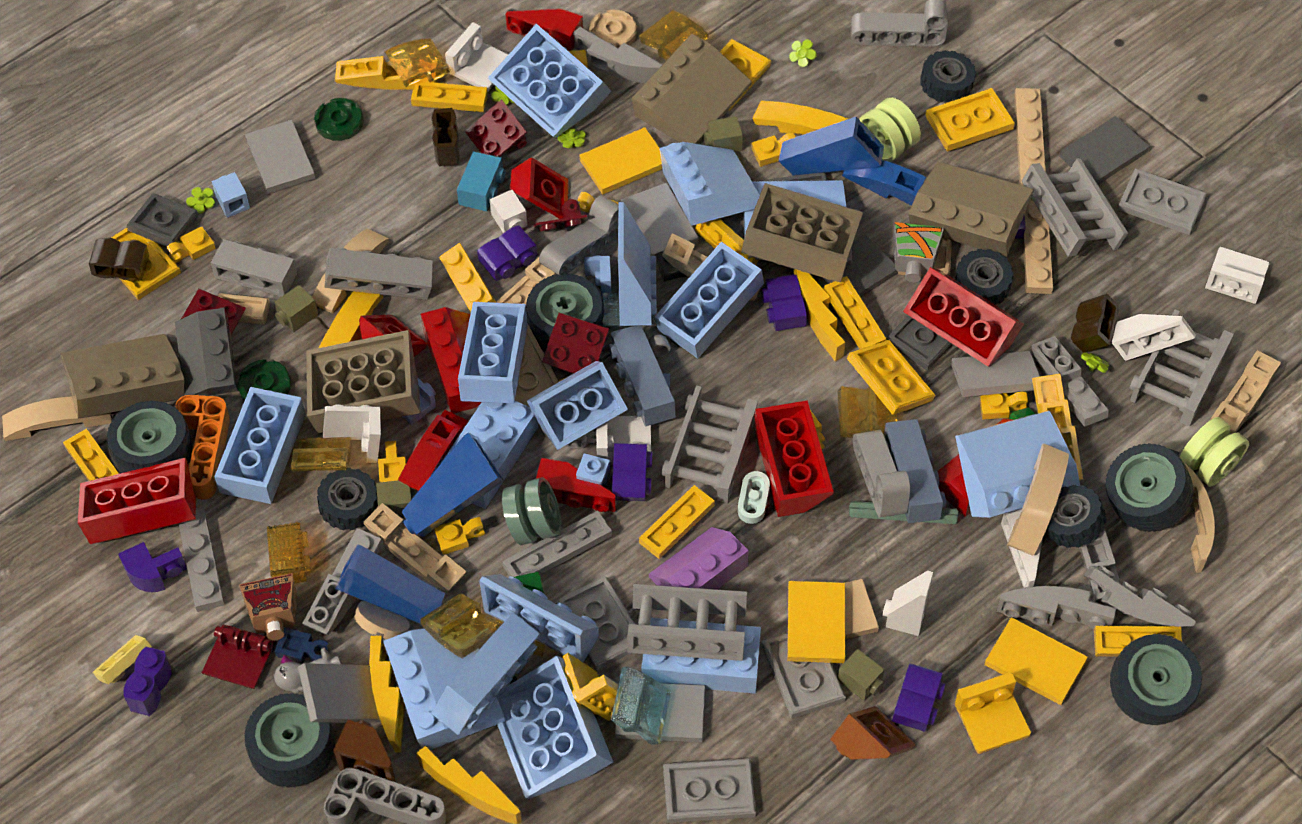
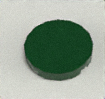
M347 98L330 99L329 103H323L318 107L314 116L317 132L324 138L332 141H343L352 138L359 133L364 121L362 110L358 107V104Z
M266 359L252 362L242 369L237 384L239 393L244 401L250 387L287 395L291 389V379L286 367L280 362L274 360L273 362L266 361Z

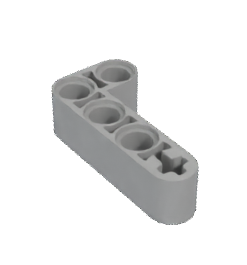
M928 0L925 4L924 14L857 13L851 19L852 41L858 45L939 46L944 43L948 25L947 3L945 0Z
M604 195L598 196L591 206L588 220L548 244L540 254L539 263L558 275L566 274L583 264L584 257L595 256L608 248L618 236L619 205Z
M876 430L853 434L854 452L878 517L906 514L910 496L908 474L905 470L897 472L882 431Z
M354 768L344 769L337 775L324 804V811L329 824H352L359 808L406 824H446L447 820L444 803L440 798ZM357 783L355 788L345 789L347 784ZM376 792L385 793L381 798H371ZM404 801L412 802L407 808L398 807ZM337 809H345V812L341 815H332Z

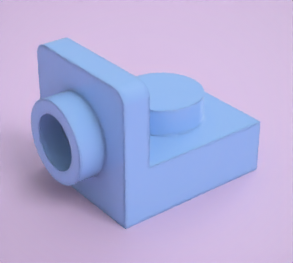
M595 255L584 257L585 276H595L596 286H601V296H612L610 256Z
M419 378L417 379L420 391L421 413L403 416L410 425L415 424L436 408L434 397L436 393L429 383H423Z
M583 454L576 478L607 486L610 479V460Z

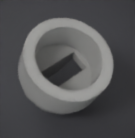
M654 335L649 340L655 357H663L670 352L671 348L665 336Z

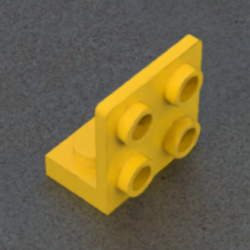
M570 653L563 655L566 664L564 671L572 682L574 688L572 694L579 705L586 706L595 715L598 714L609 721L636 704L632 693L605 675L598 677L594 669Z
M1012 672L959 689L957 692L955 707L978 754L1030 737L1031 731L1013 696L1016 680Z

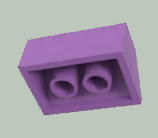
M711 527L649 573V578L657 586L717 590L748 567L749 550L731 532Z

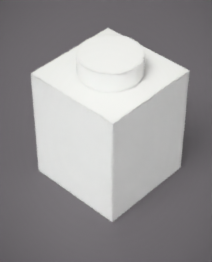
M513 190L490 199L491 215L503 233L518 225L521 228L527 226L526 210Z

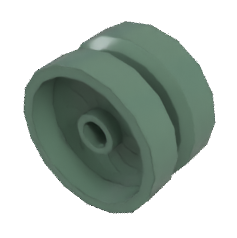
M544 477L527 481L525 487L517 484L504 488L502 492L503 512L509 531L517 544L522 546L535 542L538 535L543 539L560 535L561 516L552 487Z

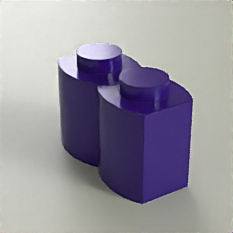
M520 225L510 228L499 238L487 242L477 250L479 262L495 281L511 277L517 268L529 266L538 256L537 245Z
M797 275L766 279L765 288H761L763 302L769 304V308L766 309L768 323H773L775 331L806 326L807 315Z
M614 443L612 493L616 495V501H646V494L651 495L652 479L646 478L647 468H652V452L647 451V444Z
M145 647L138 654L135 661V672L126 681L123 692L131 712L151 716L157 709L161 699L160 691L164 689L171 677V665L165 651Z
M909 663L892 722L924 732L926 731L927 724L933 725L938 708H934L933 704L935 698L941 700L946 684L940 682L943 673Z

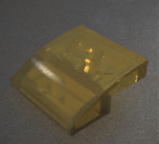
M672 10L640 34L639 38L642 44L657 49L660 58L668 60L691 34L704 41L709 38V35L697 23L683 14Z
M431 38L408 41L384 51L405 88L425 77L429 82H432L451 72Z
M841 386L837 391L840 437L853 438V434L881 430L884 435L885 424L897 422V414L892 415L870 386L866 390Z
M351 437L297 438L296 449H293L291 471L347 470L352 450Z
M461 593L420 619L421 625L435 640L462 659L484 645L502 625V623L481 613L480 603Z

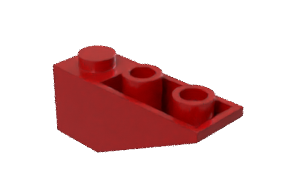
M564 9L507 11L505 14L508 31L526 36L537 24L567 51H572L575 47L574 32L579 27L583 28V16Z
M541 458L536 479L544 477L549 482L557 503L567 504L573 508H592L599 512H616L615 494L602 485L577 479L576 473L578 469L568 462Z

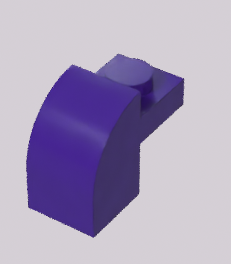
M142 542L118 553L131 583L139 590L145 592L166 590L162 580L176 577L187 569L179 548H175L152 559L145 543Z

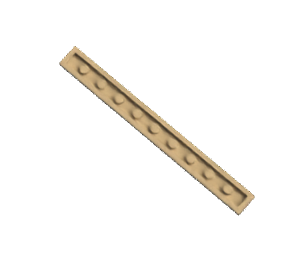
M1016 88L1014 97L1019 183L1024 186L1022 179L1031 164L1040 163L1045 171L1040 89ZM1031 197L1024 214L1026 229L1023 236L1026 293L1052 294L1053 279L1049 225Z

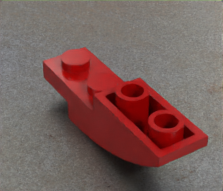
M444 410L441 415H437L399 475L398 481L419 491L439 467L467 425L468 420L447 410Z

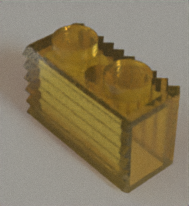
M299 522L268 526L267 538L271 578L292 573L295 583L307 582L306 572H311L310 556L305 555L304 548H309L307 531L302 532Z

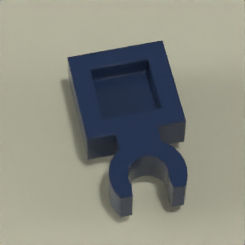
M284 627V636L277 644L275 655L278 658H283L286 655L290 660L303 664L305 657H309L311 661L322 658L316 652L323 648L329 651V645L323 640L312 642V636L309 633Z

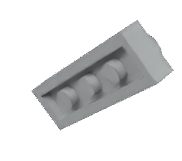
M204 507L196 508V519L178 524L196 611L200 612L224 606V600Z
M597 510L562 529L560 535L543 539L502 561L503 568L512 577L539 572L541 575L610 538L612 530Z

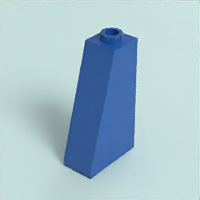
M856 116L782 142L779 162L792 175L878 167L882 163L884 145Z
M467 433L461 438L403 509L402 513L406 518L403 522L411 534L416 533V535L422 537L426 536L504 481L474 435Z
M357 544L346 562L336 589L427 627H430L435 619L440 620L446 606L442 604L445 593Z

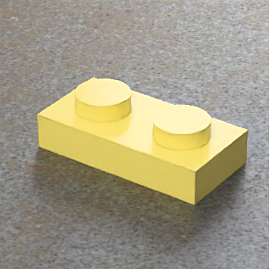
M135 635L92 673L99 681L105 684L115 683L124 676V670L131 664H135L141 650L145 647L151 648L152 646L145 638Z

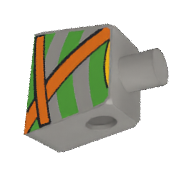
M895 222L892 240L895 269L906 272L905 279L907 281L919 282L921 274H926L930 267L934 268L941 247L944 228Z

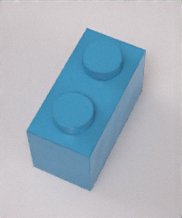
M473 151L457 188L459 205L488 211L490 199L497 196V187L499 183H503L506 171L502 167V158Z

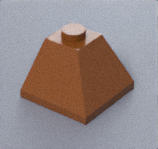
M876 706L848 714L830 739L836 745L838 752L850 759L889 758L913 750L916 746Z

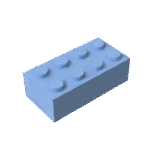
M721 242L657 313L655 321L658 330L698 359L764 284L762 270Z
M473 302L458 376L461 401L515 403L528 327L526 304Z
M250 387L214 476L221 494L272 504L306 415L301 397Z
M481 402L447 455L465 434L470 433L477 438L503 480H505L538 429V421L531 408L520 402ZM502 483L474 501L473 504L486 509Z
M512 613L447 685L431 714L457 735L465 727L471 729L480 718L483 710L487 711L496 700V695L500 691L503 692L513 680L512 677L516 673L519 674L526 666L528 659L537 649L534 642L540 633L516 614Z
M651 618L650 626L667 627L668 619ZM679 620V628L696 629V621ZM708 623L707 630L725 631V624ZM736 625V632H745L743 661L643 654L641 668L642 683L705 685V689L756 694L761 627Z

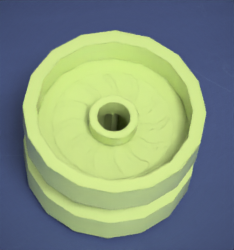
M886 98L875 109L869 110L859 119L884 145L882 160L892 162L905 150H909L920 141L921 131L915 115L898 99Z
M1220 417L1213 418L1201 427L1187 443L1180 455L1181 460L1193 471L1198 470V478L1208 487L1216 485L1225 478L1239 463L1249 447V441L1240 433L1230 434V425Z

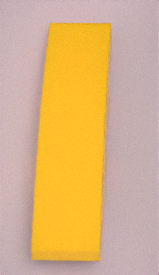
M384 56L337 61L335 81L338 84L363 88L413 90L415 81L437 83L438 68L436 63L412 66L410 59L386 62Z
M761 101L752 119L755 125L777 126L780 133L804 135L842 122L848 118L807 106Z
M794 269V275H797L804 301L807 321L820 343L836 362L844 357L845 341L837 333L838 319L829 310L830 296L809 273Z
M353 291L329 327L319 348L361 340L359 318L363 315H372V311L383 299V295Z
M1061 374L1032 378L1038 413L1051 412L1076 463L1079 480H1082L1083 474L1075 426L1071 424L1068 400L1064 399Z
M370 636V672L373 695L387 738L395 753L401 752L405 703L400 688L396 687V677L391 662L387 661V650L383 637Z
M426 746L416 753L419 765L440 785L464 802L508 823H522L520 810L482 771L472 778L454 758L446 765H443Z

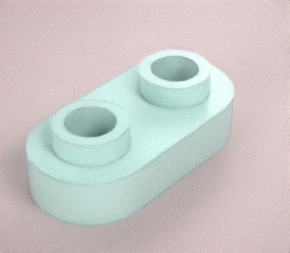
M750 472L744 477L738 502V516L746 523H757L765 515L770 481L762 472ZM759 487L760 490H753L752 488ZM754 510L755 513H748L747 511Z

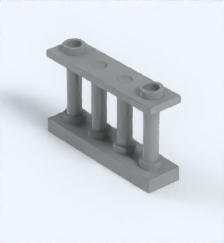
M1081 158L1075 160L1068 173L1047 175L1040 163L1031 164L1022 179V183L1025 187L1034 189L1032 199L1068 257L1076 256L1085 241L1106 239L1113 250L1119 248L1128 232ZM1070 182L1076 192L1058 193L1053 184ZM1082 201L1087 210L1070 212L1065 203ZM1094 220L1099 229L1082 231L1077 222Z
M1175 309L1172 316H1178L1180 311ZM1226 330L1223 331L1220 339L1214 338L1213 340L1194 332L1196 334L1195 338L1188 340L1209 349V352L1212 353L1210 359L1207 357L1202 359L1174 346L1152 352L1141 375H1135L1129 389L1133 391L1130 401L1135 403L1140 392H1144L1179 407V411L1183 412L1180 423L1190 427L1230 347L1234 334ZM1164 353L1199 368V372L1202 375L1200 378L1196 376L1192 378L1156 362L1160 354ZM1153 372L1188 387L1192 394L1190 398L1187 396L1182 398L1146 381L1150 373Z
M696 385L693 395L689 394L685 405L687 413L670 461L665 460L662 476H665V487L671 488L675 476L714 486V489L718 490L717 501L728 503L754 427L755 409H758V401L747 399L745 408L734 409L701 400V386ZM699 410L734 419L736 423H739L737 430L728 431L697 423L694 420ZM690 432L728 441L729 445L732 446L730 452L725 451V453L686 443ZM682 454L722 464L721 467H724L723 473H718L716 476L681 467L679 463Z
M634 584L633 608L640 609L638 625L629 624L628 653L743 661L745 632H736L737 616H746L747 592ZM652 610L669 611L667 627L650 626ZM680 612L697 613L696 629L679 628ZM708 615H726L725 631L707 630Z

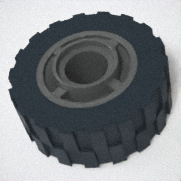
M947 50L934 52L933 55H929L927 60L924 61L920 85L923 87L924 93H927L928 97L935 99L937 102L948 103L969 96L976 77L975 66L962 53L959 54L956 51Z
M991 249L972 250L966 256L964 255L958 263L955 280L994 305L1000 304L1004 298H1007L1011 290L1013 281L1011 263L1009 264L1006 257H1003L997 251L994 252Z
M340 468L333 473L330 472L325 479H322L321 485L317 490L320 515L323 516V520L328 522L333 528L337 527L339 530H355V528L365 526L364 521L378 507L375 482L366 472L363 473L359 469ZM347 497L353 498V499L348 500V501L343 500L344 498H347Z
M1083 485L1062 487L1046 529L1050 539L1055 541L1057 545H1063L1066 548H1078L1085 544L1088 545L1092 540L1097 539L1101 531L1103 532L1104 524L1107 520L1098 494H1095L1094 490L1088 489Z

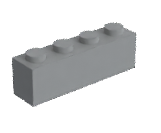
M329 248L326 259L325 288L427 300L432 288L433 260H426L421 257H401L396 254H376L371 251L359 252L345 248Z

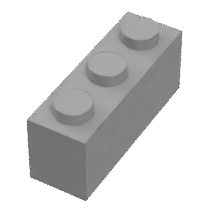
M223 239L211 261L215 278L281 297L288 293L297 276L295 261L289 256L267 252L262 248L249 247L237 241L231 242Z

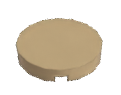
M612 9L607 10L602 15L601 13L597 14L590 22L589 31L593 32L600 39L612 43L616 48H619L623 43L630 46L634 42L637 35V25L630 14Z
M366 601L360 602L355 611V620L364 630L372 635H376L377 632L384 634L383 638L386 640L408 632L410 627L409 621L405 617Z

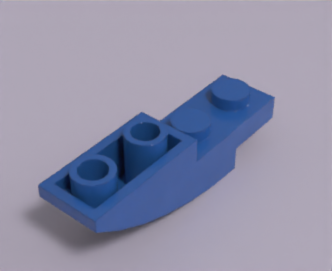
M882 160L881 166L845 170L842 175L886 199L888 195H891L911 206L926 178L915 171Z

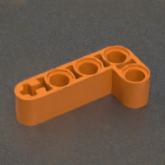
M185 395L177 400L176 409L183 415L188 428L197 430L189 472L195 497L205 500L211 498L217 490L214 476L224 454L230 416L226 403L221 397Z

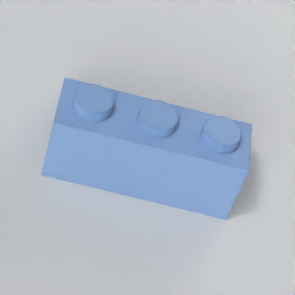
M595 361L527 400L537 421L557 450L628 410L604 364L599 361Z

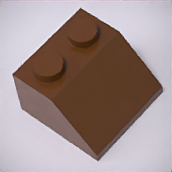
M348 719L334 749L340 772L347 768H354L396 783L391 761L376 729L366 721L358 720L355 722Z

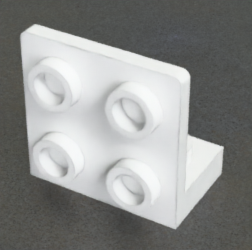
M472 22L445 53L447 72L474 86L487 87V91H489L494 84L488 77L508 54L483 43L481 26Z
M1220 247L1205 288L1256 304L1269 262Z
M343 405L326 406L323 439L361 440V452H366V463H377L381 436L380 407L369 405L359 407Z
M616 416L597 427V457L610 460V465H613L614 443L647 444V451H651V425L645 427L642 418H637L636 416Z

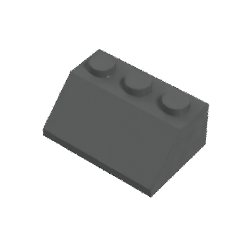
M225 309L198 311L176 321L175 328L180 366L184 377V396H210L237 392L238 387L229 319Z

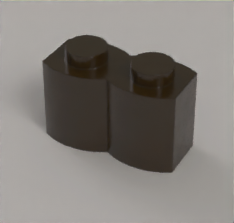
M453 108L434 109L432 113V139L436 163L439 167L457 165L460 155L455 111Z
M114 238L96 239L89 261L91 274L107 279L120 278L127 281H141L149 258L147 245L137 240L120 242Z
M1108 294L1082 301L1077 308V322L1073 327L1071 339L1072 343L1083 353L1108 346L1113 340V324L1118 318V304Z

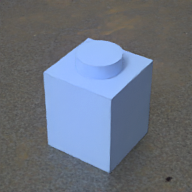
M235 172L212 181L215 196L227 218L250 209L247 194Z

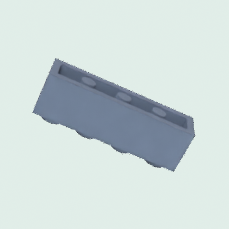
M635 325L611 332L612 343L608 344L609 353L612 359H617L616 367L619 377L626 380L624 383L628 398L633 397L634 399L633 408L636 417L642 418L645 427L676 418L675 401L642 326Z
M917 419L886 423L884 438L897 472L905 470L910 482L908 511L905 514L907 522L940 520L942 508L946 507L944 492H940L938 488L939 475L932 468L933 457L931 450H927L925 446L926 434L924 429L920 430Z

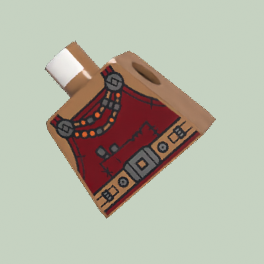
M293 574L239 584L244 604L257 634L267 633V638L272 641L283 638L284 627L290 628L296 624L297 589Z

